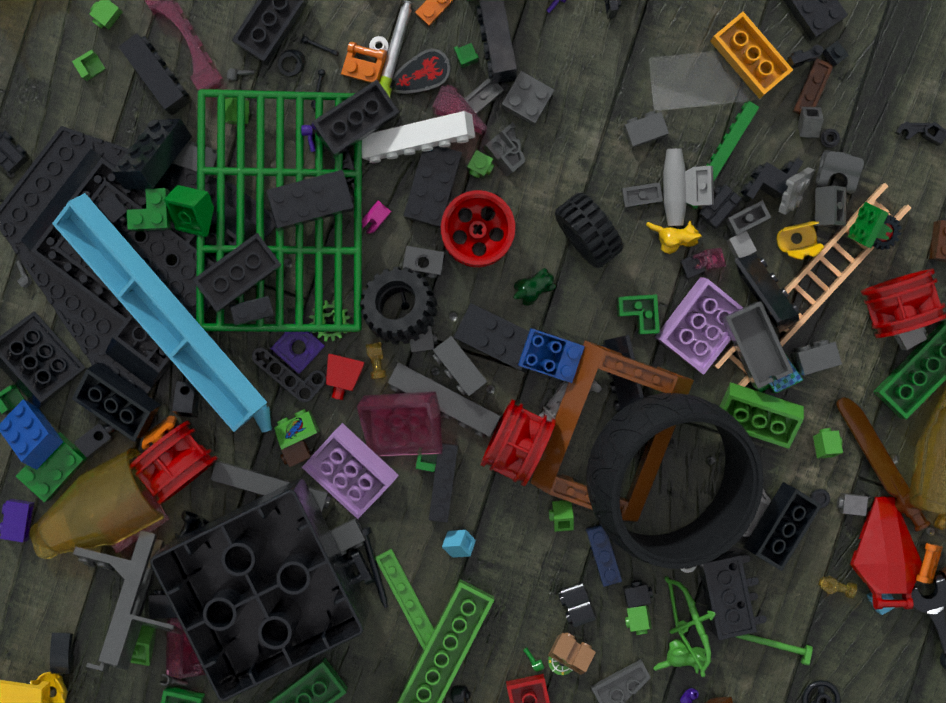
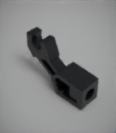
M907 121L900 124L895 131L899 135L902 130H905L907 135L904 139L906 141L915 134L921 133L924 139L936 146L941 145L946 138V129L936 122L909 123ZM928 129H934L936 131L935 134L932 136L931 133H928Z

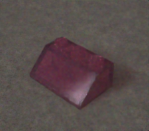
M167 618V624L178 627L183 631V634L180 635L167 631L166 675L178 679L206 675L178 618Z

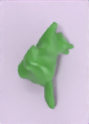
M675 639L669 643L667 660L658 663L653 668L657 671L670 666H692L696 674L700 670L681 639ZM701 647L692 648L703 666L706 662L705 649Z

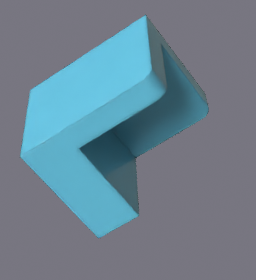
M467 530L448 531L442 548L453 558L470 557L476 540Z

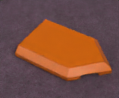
M168 416L147 432L142 441V449L149 448L150 442L156 443L166 434V431H171L175 426L177 418L175 416Z

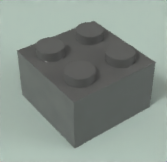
M520 71L501 108L535 126L553 95L554 89Z
M829 339L813 342L814 346L812 347L810 345L796 347L795 352L790 353L793 365L800 375H807L842 365L836 342H829Z

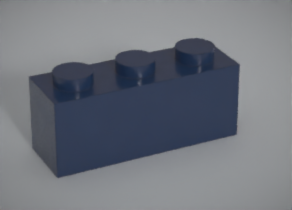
M600 524L586 528V534L601 584L605 587L622 582L609 536Z

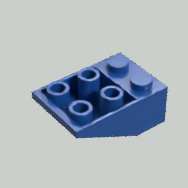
M530 328L518 366L572 383L585 346Z

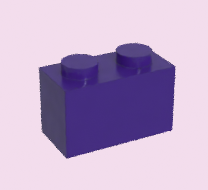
M10 499L3 504L2 514L4 517L3 522L0 523V539L16 542L28 541L34 502Z

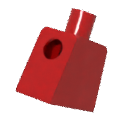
M328 354L326 385L334 386L332 398L343 400L345 389L354 390L365 362Z

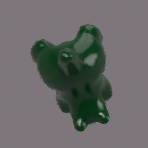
M543 268L532 278L519 279L514 284V288L518 292L515 293L513 298L515 300L522 298V303L526 306L534 304L540 294L553 291L556 288V284L553 283L554 276L548 273L547 269Z

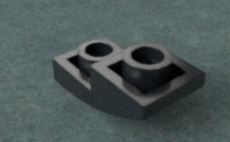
M52 633L50 645L51 674H70L73 655L70 654L73 634Z

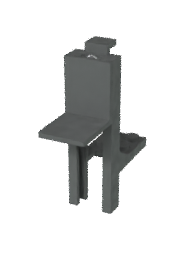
M140 531L131 560L75 547L73 554L84 565L90 567L97 565L102 567L103 570L113 572L115 569L125 579L98 660L101 664L97 666L87 663V668L108 673L110 666L128 671L142 625L180 635L183 634V631L174 625L141 617L155 574L150 565V559L164 546V541L157 540L156 534Z

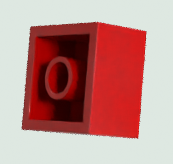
M544 674L506 681L510 703H550Z

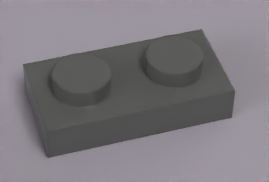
M488 78L464 98L462 102L476 116L504 92V89L498 83L494 84L493 78Z
M660 182L621 189L624 208L663 202Z

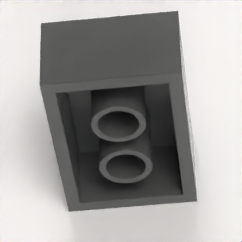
M452 336L433 350L435 354L432 356L439 365L443 363L446 366L445 373L451 380L453 378L457 380L459 384L456 387L463 395L467 393L470 396L487 382Z

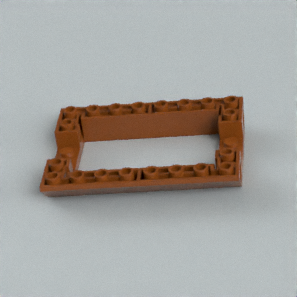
M585 340L583 344L585 347L573 382H569L555 416L556 423L535 468L530 483L552 496L592 509L587 486L575 482L573 477L557 473L597 370L601 369L655 390L671 394H689L694 380L660 367L655 368L627 358L619 352ZM676 425L659 432L649 439L626 496L627 499L620 497V510L624 521L638 522Z

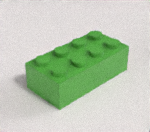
M731 382L719 406L732 415L745 428L749 436L788 449L804 420V406Z

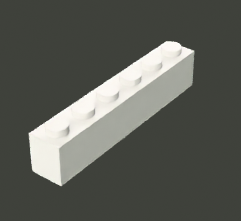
M462 111L373 132L362 139V159L368 160L370 163H379L381 159H396L401 154L413 155L418 150L431 151L433 147H448L453 142L466 143L469 139L475 138L472 114Z

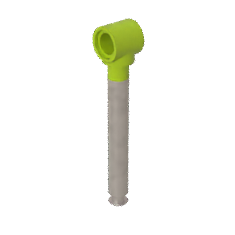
M407 0L402 1L404 5L400 8L379 81L389 97L392 92L390 88L412 12L410 8L413 3Z

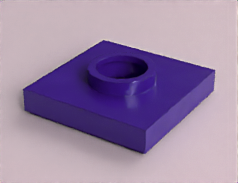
M285 332L271 349L300 374L325 345L311 332ZM297 340L305 343L306 349L302 354H296L292 351V344Z

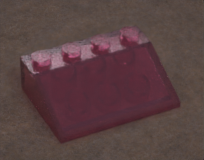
M436 392L365 395L357 405L367 446L376 455L442 454L440 407Z

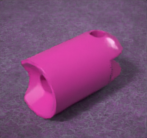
M379 200L362 218V228L368 222L372 223L367 229L366 234L374 233L391 213Z

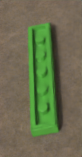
M391 548L376 556L375 560L424 650L434 631V627Z

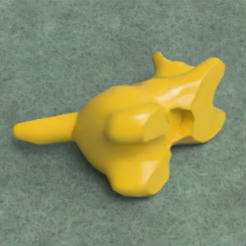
M691 221L688 222L684 229L663 228L650 222L646 223L647 227L659 233L661 250L667 254L676 252L680 245L686 247L697 245L699 243L698 239L702 237Z

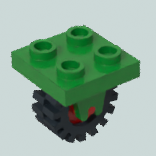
M865 202L859 209L855 223L850 227L848 237L868 248L873 246L880 250H884V248L890 249V246L896 245L894 241L898 242L900 240L897 236H901L902 232L898 230H901L902 227L898 225L900 222L895 217L889 215L888 212Z

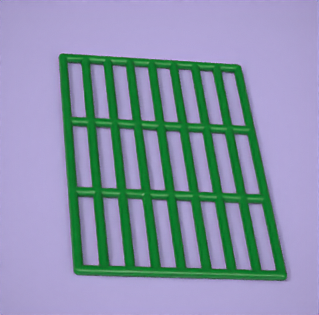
M198 90L197 189L205 191V175H217V245H205V237L197 235L196 277L204 272L205 253H217V262L224 257V253H230L244 243L245 176H256V233L264 241V176H276V187L284 186V176H295L296 182L304 180V177H317L343 170V153L335 157V169H323V143L316 133L315 169H304V136H301V126L304 125V100H315V119L323 115V100H335V106H337L355 93ZM206 97H217V167H205ZM225 98H237V168L225 167ZM245 98H257V168H245ZM265 99H276V168H264ZM284 99H296V169L284 168ZM362 140L354 145V170H343L345 177L354 178V247H342V214L335 215V247H323V219L315 221V246H303V224L296 226V246H284V229L280 231L276 229V246H268L281 263V267L276 270V324H264V318L257 320L256 324H242L238 326L224 323V309L216 313V323H204V295L196 286V321L205 331H361ZM225 175H237L236 245H225ZM284 254H296L295 324H283ZM303 254H315V324H303ZM323 254H335L334 324H323ZM342 255H354V324H342ZM264 280L256 285V299L264 297ZM244 294L236 300V304L244 302Z

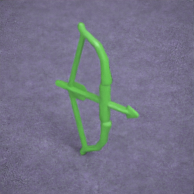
M666 576L664 579L669 586L676 625L669 632L670 634L679 633L701 670L700 675L705 677V671L711 662V649L702 621L707 619L713 620L716 613L707 611L708 614L700 617L695 606L696 603L688 589L681 582L670 580ZM672 584L677 585L683 591L693 619L692 621L686 622L682 620L679 622ZM693 625L696 627L706 652L704 666H702L683 634L688 632L689 627Z

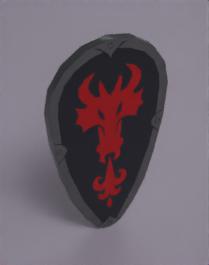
M424 50L405 63L394 74L390 85L392 92L410 94L441 86L450 76V60L441 50Z

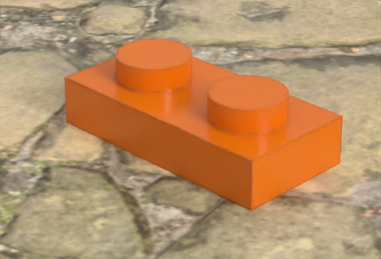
M426 0L415 14L430 26L454 0Z

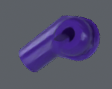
M693 688L687 689L680 698V703H692L695 698L699 697L698 691Z

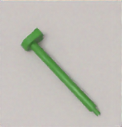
M751 634L736 637L802 655L801 663L810 665L813 651L812 646L806 645L805 648H800Z

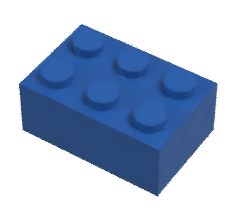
M24 399L0 423V433L20 461L36 470L64 442L40 409Z

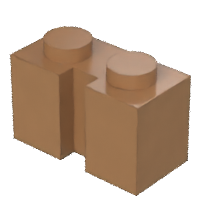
M561 633L555 640L548 656L580 675L586 673L596 652L587 643L582 642L579 644L575 642L576 640L573 635Z

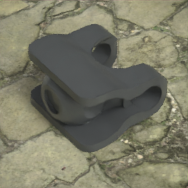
M823 151L815 180L816 186L825 187L833 174L841 173L844 177L843 187H846V193L853 194L856 191L862 173L864 160L839 151Z

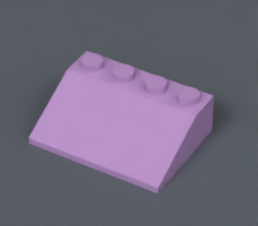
M700 277L660 329V333H657L654 338L704 375L731 340L722 317L743 307L709 279Z
M343 423L302 466L310 476L357 519L399 476Z

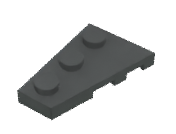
M640 659L590 687L599 703H625L651 677Z

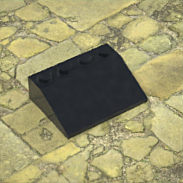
M35 311L0 336V368L38 409L57 395L86 368Z

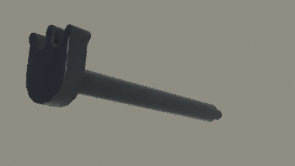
M371 527L362 528L366 536V540L363 541L380 601L383 603L384 608L388 607L387 597L368 534L372 533Z

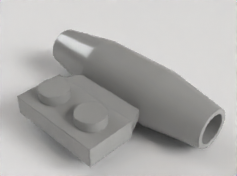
M682 149L666 150L663 170V194L668 227L684 226L687 203L693 206L714 205L713 166L692 167L686 171Z

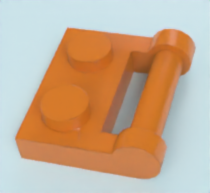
M349 42L341 75L372 83L375 80L379 81L387 57V51L382 49L378 51L359 46L355 42ZM359 53L375 57L377 61L373 63L357 59L355 54Z
M926 543V553L920 574H917L916 580L933 584L943 547Z

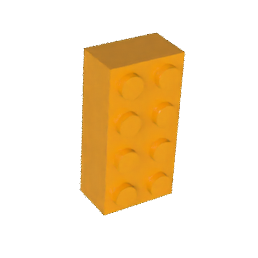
M741 12L710 40L713 46L759 99L793 71L792 67L744 12Z

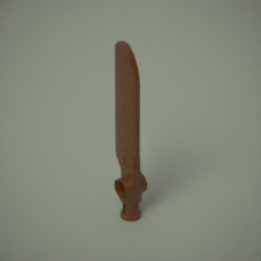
M846 397L837 401L838 410L885 490L896 497L895 506L897 510L905 513L906 517L911 519L916 532L928 527L931 523L926 520L922 513L923 508L921 507L922 499L920 495L915 491L911 492L864 412L852 400Z

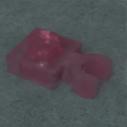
M722 248L707 249L693 256V258L700 260V264L695 266L697 269L706 266V269L710 270L726 266Z

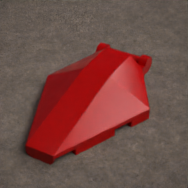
M874 497L872 509L868 511L859 537L861 540L858 549L854 551L850 565L872 592L874 609H883V607L912 609L914 605L911 593L917 581V574L919 575L921 571L922 561L903 516L895 506V498ZM882 594H902V600H883Z

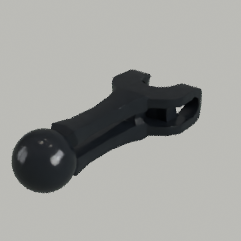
M940 574L934 577L935 590L933 593L922 595L914 586L911 598L913 599L914 607L921 612L928 613L934 623L940 639L941 649L943 650L940 655V664L946 670V622L944 616L946 581Z

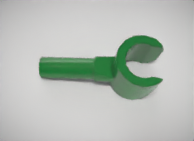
M526 647L523 651L529 658L533 669L537 672L543 670L542 660L535 661Z

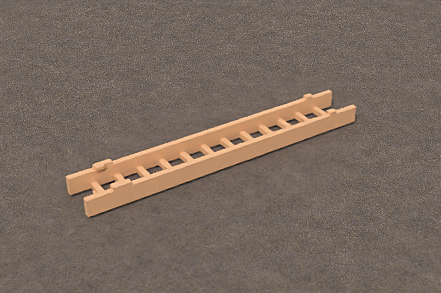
M886 183L881 184L865 202L889 213L881 203L876 201L888 185ZM909 205L903 206L894 216L896 220L900 221L911 207ZM859 209L848 219L846 226H842L824 245L823 250L813 257L784 288L788 294L794 288L811 306L803 315L801 313L798 314V322L790 329L784 330L785 334L779 340L782 347L875 248L873 246L868 248L855 241L863 250L854 259L837 243L844 233L849 235L850 227L855 223ZM832 246L850 262L849 266L842 273L824 257ZM819 260L837 276L836 280L829 287L811 271ZM806 274L824 290L816 301L798 285ZM734 344L713 365L716 369H719L729 358L747 374L743 364L733 355L736 351ZM748 375L738 385L745 387L750 382Z

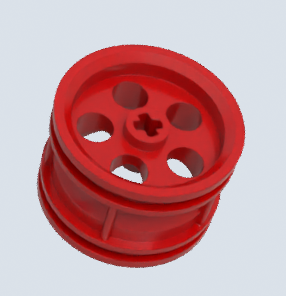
M475 190L463 193L452 200L444 211L441 220L442 240L448 253L459 263L477 268L490 266L505 256L515 236L513 213L503 199L491 192ZM486 207L492 208L495 212L494 218L490 221H485L481 217V211ZM462 209H468L472 212V219L469 222H462L459 219L458 214ZM474 226L482 227L481 235L473 233ZM499 228L502 230L503 238L500 241L490 239L489 233L492 229ZM457 231L465 232L467 235L466 242L457 244L453 240L454 233ZM483 243L486 247L485 254L482 256L475 255L472 251L473 245Z
M934 269L903 275L861 291L862 296L866 295L867 297L864 303L867 305L873 323L872 328L877 329V332L874 333L875 338L909 332L946 318V311H943L946 305L945 303H940L934 284L938 280L932 277L935 273Z
M511 399L489 442L480 466L488 465L490 466V471L494 470L511 478L513 482L520 480V485L525 487L547 446L556 419L551 418L549 421L547 420V415L544 414L540 417L524 409L522 403L519 406L516 405L515 400Z
M185 421L171 430L129 465L130 470L135 469L137 471L135 476L146 486L152 494L151 496L159 498L157 501L159 505L185 488L219 459L217 456L212 457L210 454L212 449L207 450L203 445L198 444L194 440L192 435L196 430L195 428H189L191 424L189 421Z

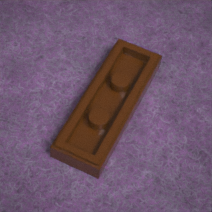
M818 58L814 60L792 112L800 115L802 107L817 106L833 69L831 64Z

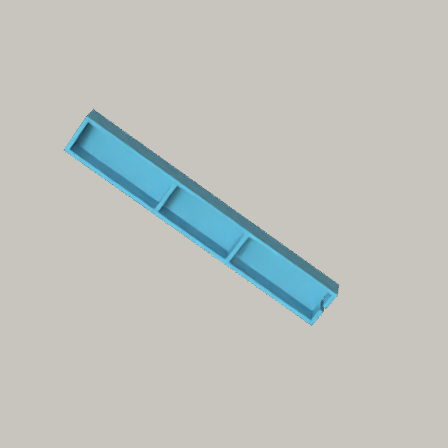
M85 193L70 200L52 224L233 432L238 430L268 402Z

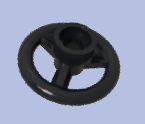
M824 680L809 684L804 690L802 697L803 703H808L810 692L818 687V695L810 703H820V699L823 697L825 698L823 703H840L838 689L832 683ZM824 686L833 692L834 702H832L830 696L824 693Z

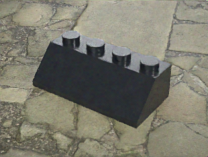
M756 254L735 260L737 272L757 301L762 302L768 317L779 333L799 321L798 314L800 311L794 303L791 305L788 301V293L784 288H779L777 285L778 279L773 272L770 274L767 271L768 265L762 257L759 259Z
M629 335L603 340V345L601 346L635 360ZM611 374L612 382H609L611 392L616 395L617 400L614 401L616 412L644 398L641 384Z

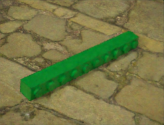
M751 101L743 104L742 112L738 113L735 117L736 122L730 125L729 133L724 135L723 143L718 145L716 148L718 151L711 156L710 160L712 161L710 164L707 163L706 165L713 166V182L759 109V106ZM687 203V205L693 208L694 210L698 208V206H693Z

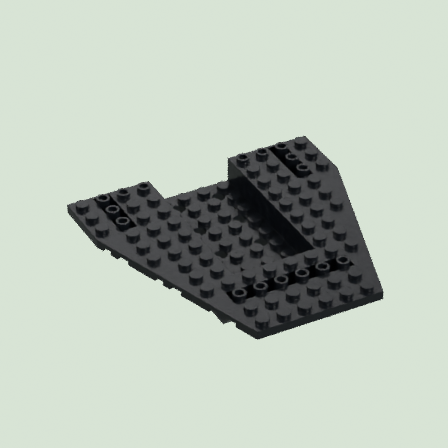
M60 126L0 205V231L6 237L14 252L19 256L22 264L37 286L43 291L46 299L53 306L72 337L75 338L83 353L86 354L91 365L93 366L98 362L148 395L172 364V361L52 224L70 200L84 193L96 206L113 193L120 198L129 210L146 209V189H124L112 172L117 166L118 161L125 156L128 148ZM171 164L153 189L166 188L171 192L177 185L197 189V172ZM205 175V191L209 193L214 206L209 234L205 237V245H217V179ZM225 182V245H236L237 187ZM246 193L244 242L256 234V201ZM264 208L265 242L276 226L272 213ZM171 219L172 230L144 231L146 239L143 242H139L136 238L139 231L128 230L127 221L122 225L112 224L196 320V285L193 279L196 277L197 235L176 230ZM205 253L204 271L216 263L217 253ZM173 254L177 257V263L171 266L168 264L167 258ZM204 297V315H205L206 312H207V311L209 310V308L211 307V305H210V303L207 301V299Z

